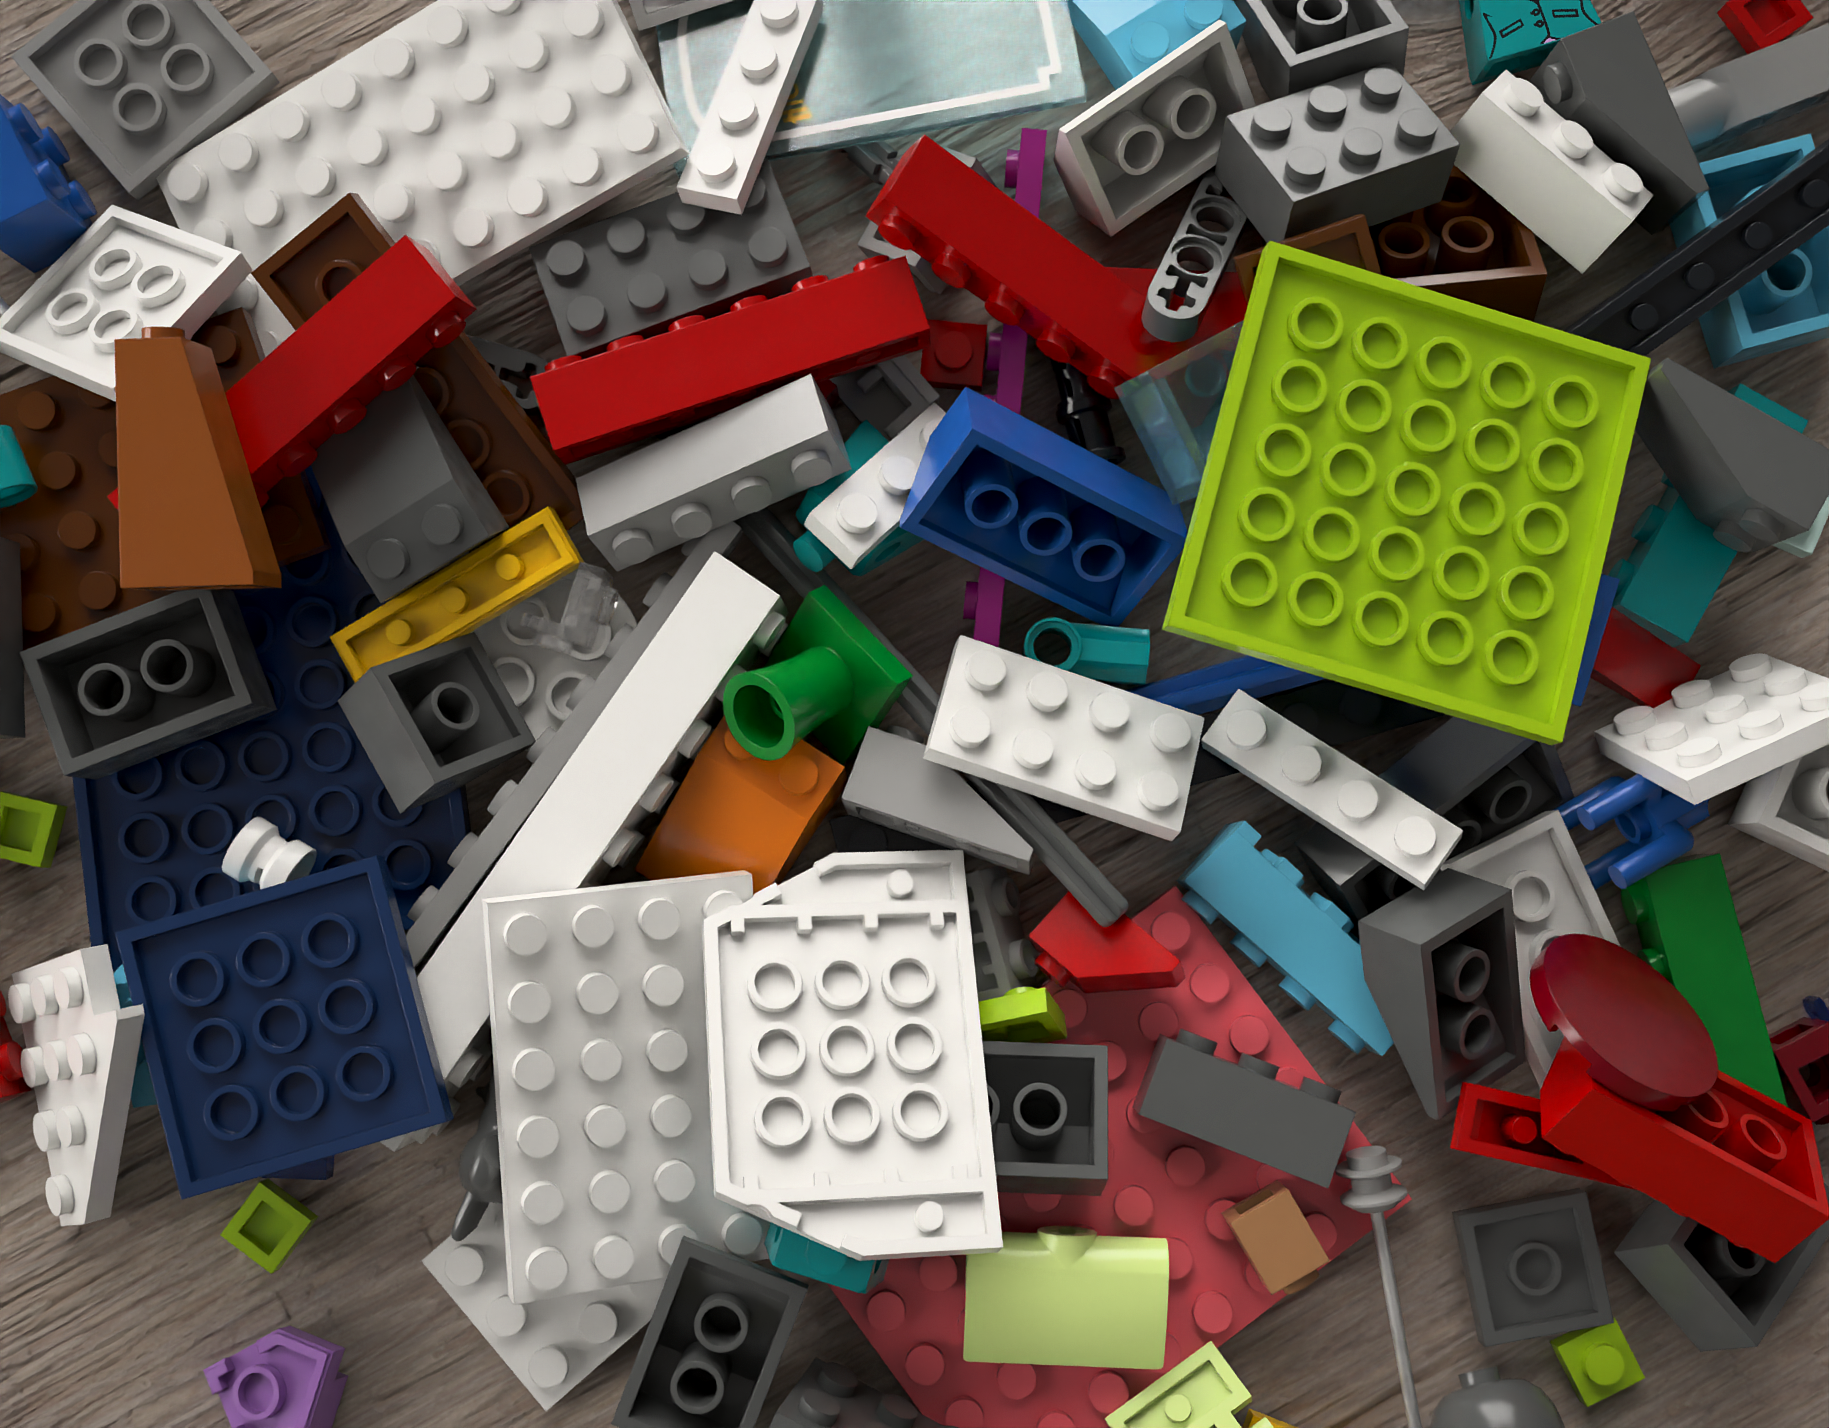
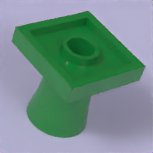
M823 585L807 594L764 667L739 673L730 679L723 695L724 716L736 741L747 752L763 760L780 759L806 735L812 732L833 756L844 765L857 757L868 726L876 729L879 727L913 675L826 585Z

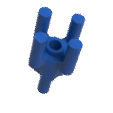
M1636 774L1628 780L1621 776H1612L1553 810H1559L1568 831L1581 823L1586 829L1593 831L1608 821L1615 820L1619 831L1628 841L1584 867L1595 890L1611 880L1619 888L1625 889L1693 848L1694 837L1688 828L1710 816L1708 812L1710 799L1694 805L1644 778L1642 775Z

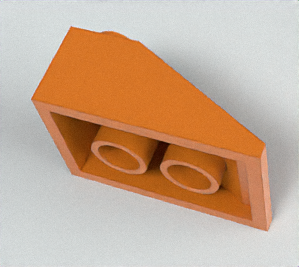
M723 716L699 751L638 862L635 871L651 881L745 870L752 874L753 895L774 883L779 885L846 787L848 778L845 767L804 740L798 742L780 759L763 760L747 752L736 741L727 725L725 716Z

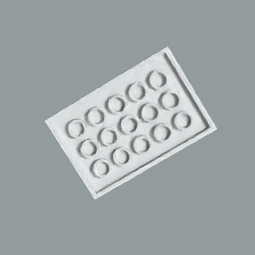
M742 870L482 899L508 1293L513 1305L666 1278L683 1236L750 1262L770 1259L764 1245L770 1222L714 1198L702 926L704 919L731 905L738 906L752 899L753 879L751 873Z

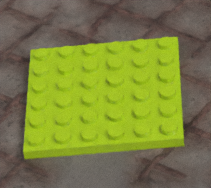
M1269 241L1262 250L1162 630L1548 745L1563 742L1651 358Z

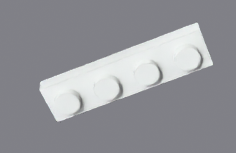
M821 0L753 1L678 182L677 190L682 203L742 215L823 13Z
M1240 689L1236 691L1201 739L1204 749L1422 890L1426 889L1462 838V829Z

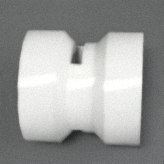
M256 817L247 823L233 840L223 859L222 870L239 882L250 880L258 883L260 889L308 876L315 863L317 852L314 848L300 840L285 841L279 835L277 826L262 817Z

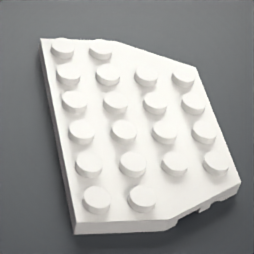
M963 850L832 853L816 861L811 869L779 885L774 883L756 892L752 899L738 906L731 905L704 919L702 938L714 1198L858 1261L998 1253L1003 1248Z

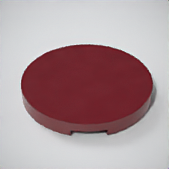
M1574 933L1565 934L1554 939L1534 960L1530 970V988L1535 1006L1549 1032L1561 1030L1568 1041L1592 1064L1586 1073L1598 1083L1630 1102L1661 1111H1675L1681 1105L1695 1102L1714 1085L1718 1074V1060L1706 1027L1682 994L1664 976L1641 958L1605 939Z

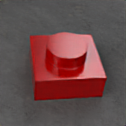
M1729 0L1717 12L1747 54L1790 38L1814 18L1801 0Z
M927 319L930 327V347L922 349L920 374L933 388L963 390L967 387L973 391L981 392L988 325Z

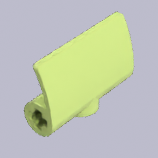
M1046 1226L1038 1228L1037 1233L1002 1232L1003 1248L998 1253L966 1254V1302L963 1359L965 1361L1134 1369H1161L1163 1367L1169 1289V1250L1166 1238L1097 1236L1096 1231L1088 1228Z

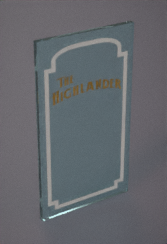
M733 0L656 25L667 106L690 153L754 0ZM821 0L823 13L764 159L768 158L769 162L1086 103L1087 85L1082 77L1067 0ZM690 154L673 163L679 179Z

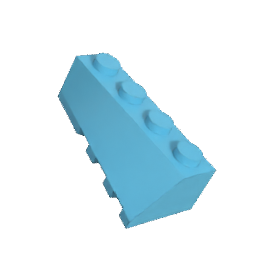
M1246 821L1226 824L1176 880L1188 891L1181 900L1208 924L1211 925L1218 917L1233 930L1236 935L1230 941V944L1255 966L1260 968L1265 961H1268L1285 976L1278 986L1301 1007L1309 1011L1316 1004L1334 1021L1327 1029L1352 1052L1358 1055L1365 1047L1368 1051L1383 1056L1394 1042L1364 980L1360 939L1350 932L1354 927L1350 918L1333 902L1314 892L1311 896L1308 895L1301 888L1305 883L1302 879L1304 875L1286 858L1282 856L1279 858L1268 849H1264L1262 852L1258 851L1254 845L1262 836Z

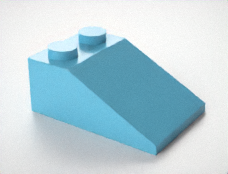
M1056 0L1115 90L1125 85L1219 19L1227 24L1235 49H1237L1246 24V19L1233 0Z

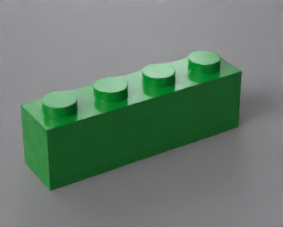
M1720 853L1694 854L1677 858L1631 886L1621 889V903L1624 913L1631 924H1636L1642 945V950L1638 951L1637 956L1664 976L1695 1010L1713 1042L1718 1060V1070L1788 1107Z

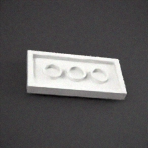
M960 635L953 648L923 759L1173 841L1181 832L1204 717Z
M1559 810L1545 811L1445 861L1440 867L1441 871L1450 868L1512 889L1525 1056L1540 1089L1564 1035L1560 1029L1556 1032H1549L1537 1011L1530 988V970L1534 960L1554 939L1565 934L1591 935L1620 946Z

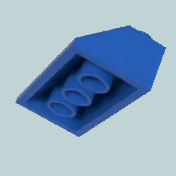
M967 387L963 389L930 435L899 520L900 528L1100 625L1119 627L1183 550L1188 533L1176 496Z

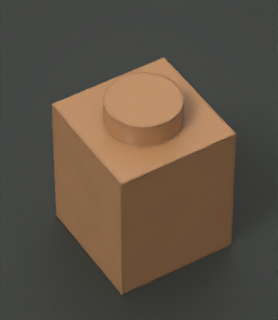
M1278 1180L1221 1212L1260 1281L1271 1295L1280 1290H1283L1285 1294H1292L1304 1289L1319 1277L1317 1268L1330 1261L1289 1189Z

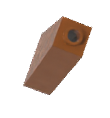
M144 327L141 329L142 338L114 339L120 588L145 591L281 588V572L212 349L186 339L185 330L175 327Z

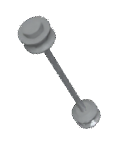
M1382 1146L1359 1147L1346 1153L1347 1160L1339 1163L1335 1168V1173L1340 1177L1350 1179L1352 1186L1351 1189L1340 1196V1201L1343 1205L1355 1211L1370 1213L1408 1428H1422L1384 1218V1211L1394 1208L1408 1194L1406 1187L1392 1183L1390 1175L1401 1168L1402 1160L1397 1156L1387 1155L1386 1148Z

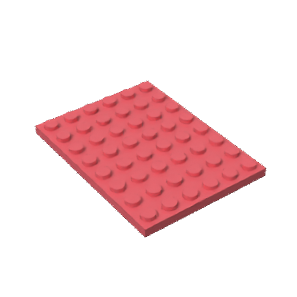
M1177 886L1170 887L1130 919L1181 961L1186 978L1178 987L1084 993L1070 980L1062 988L1051 979H1048L1036 988L1045 987L1065 1014L1067 1038L1047 1043L1108 1046V1181L1101 1196L998 1192L1002 1232L1037 1233L1038 1228L1046 1226H1073L1094 1230L1097 1232V1236L1167 1239L1169 1250V1289L1164 1365L1161 1369H1134L965 1361L963 1359L966 1302V1254L890 1259L884 1280L866 1294L828 1284L921 1414L943 1426H955L958 1428H1109L1105 1421L1107 1416L1210 1341L1213 1342L1216 1348L1220 1347L1288 1295L1283 1290L1271 1295L1266 1289L1221 1212L1276 1180L1289 1189L1328 1256L1329 1262L1373 1229L1370 1213H1360L1341 1203L1340 1196L1352 1188L1351 1180L1338 1176L1335 1171L1329 1188H1325L1139 1115L1132 1107L1159 1034L1176 1040L1180 1028L1217 1042L1218 1044L1213 1055L1238 1064L1241 1054L1245 1053L1280 1067L1275 1079L1300 1088L1303 1078L1307 1077L1325 1084L1198 914L1181 900L1183 894ZM1354 1121L1352 1122L1337 1165L1347 1160L1346 1153L1359 1147L1372 1146ZM1391 1173L1392 1183L1401 1185L1395 1175ZM1407 1194L1394 1208L1384 1211V1218L1387 1219L1412 1200L1410 1195ZM1327 1262L1326 1264H1324V1265H1322L1321 1267L1317 1268V1271H1319L1320 1269H1322V1268H1323L1325 1265H1327L1329 1262Z

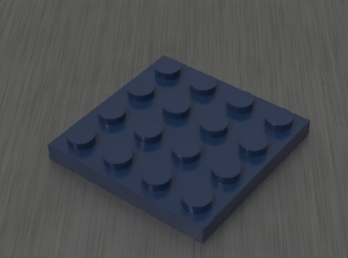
M375 855L115 932L133 1006L143 1004L145 1016L141 1040L181 1200L454 1119L385 856Z

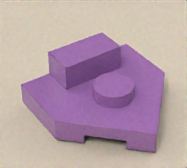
M292 1326L279 1328L240 1352L224 1358L203 1370L212 1395L219 1394L232 1428H332L348 1375L338 1372L345 1350L344 1347Z

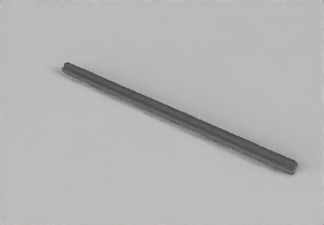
M690 424L656 435V437L661 441L693 425ZM768 507L734 520L733 522L742 528L743 533L803 599H805L809 592L826 585L904 665L913 677L896 701L929 736L940 699L938 693L824 569L814 572L800 562L793 548V544L797 539ZM960 771L1000 816L1033 848L1034 853L1099 925L1103 927L1111 926L1127 911L1129 907L1128 901L1030 794Z

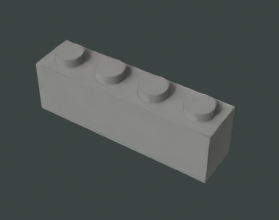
M809 374L576 478L587 535L618 572L693 538L701 537L707 532L743 516L760 511L807 488L822 484L826 480L852 468L835 414L814 378Z

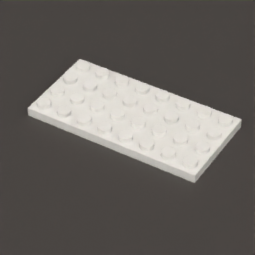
M437 0L176 158L156 179L180 230L242 252L253 271L348 193H356L395 243L404 235L412 238L427 248L455 283L460 286L686 157L690 152L617 0ZM251 273L234 290L232 296L216 310L218 315L240 307L247 310L253 319L265 357L295 332V329Z

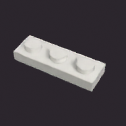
M935 402L814 508L803 524L850 569L855 567L900 525L899 520L929 437L946 414Z

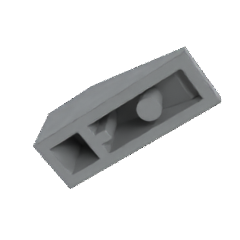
M890 725L886 732L868 726L841 798L849 815L953 850H963V853L1027 875L1031 874L1034 865L1033 848L952 768L923 759L926 745L923 744L924 738L921 735L900 726Z

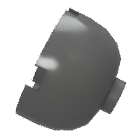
M1497 1366L1458 1375L1462 1388L1441 1398L1432 1413L1430 1428H1565L1555 1404L1540 1387L1525 1379H1501Z

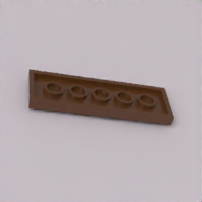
M348 193L251 272V274L296 331L391 248L395 242L361 197L356 193ZM464 332L446 346L441 348L433 347L415 363L416 371L413 375L510 527L509 529L547 506L556 511L567 532L584 519L575 476L555 454L552 446Z

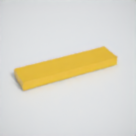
M547 506L330 636V639L356 683L371 667L469 634L585 565L556 511Z

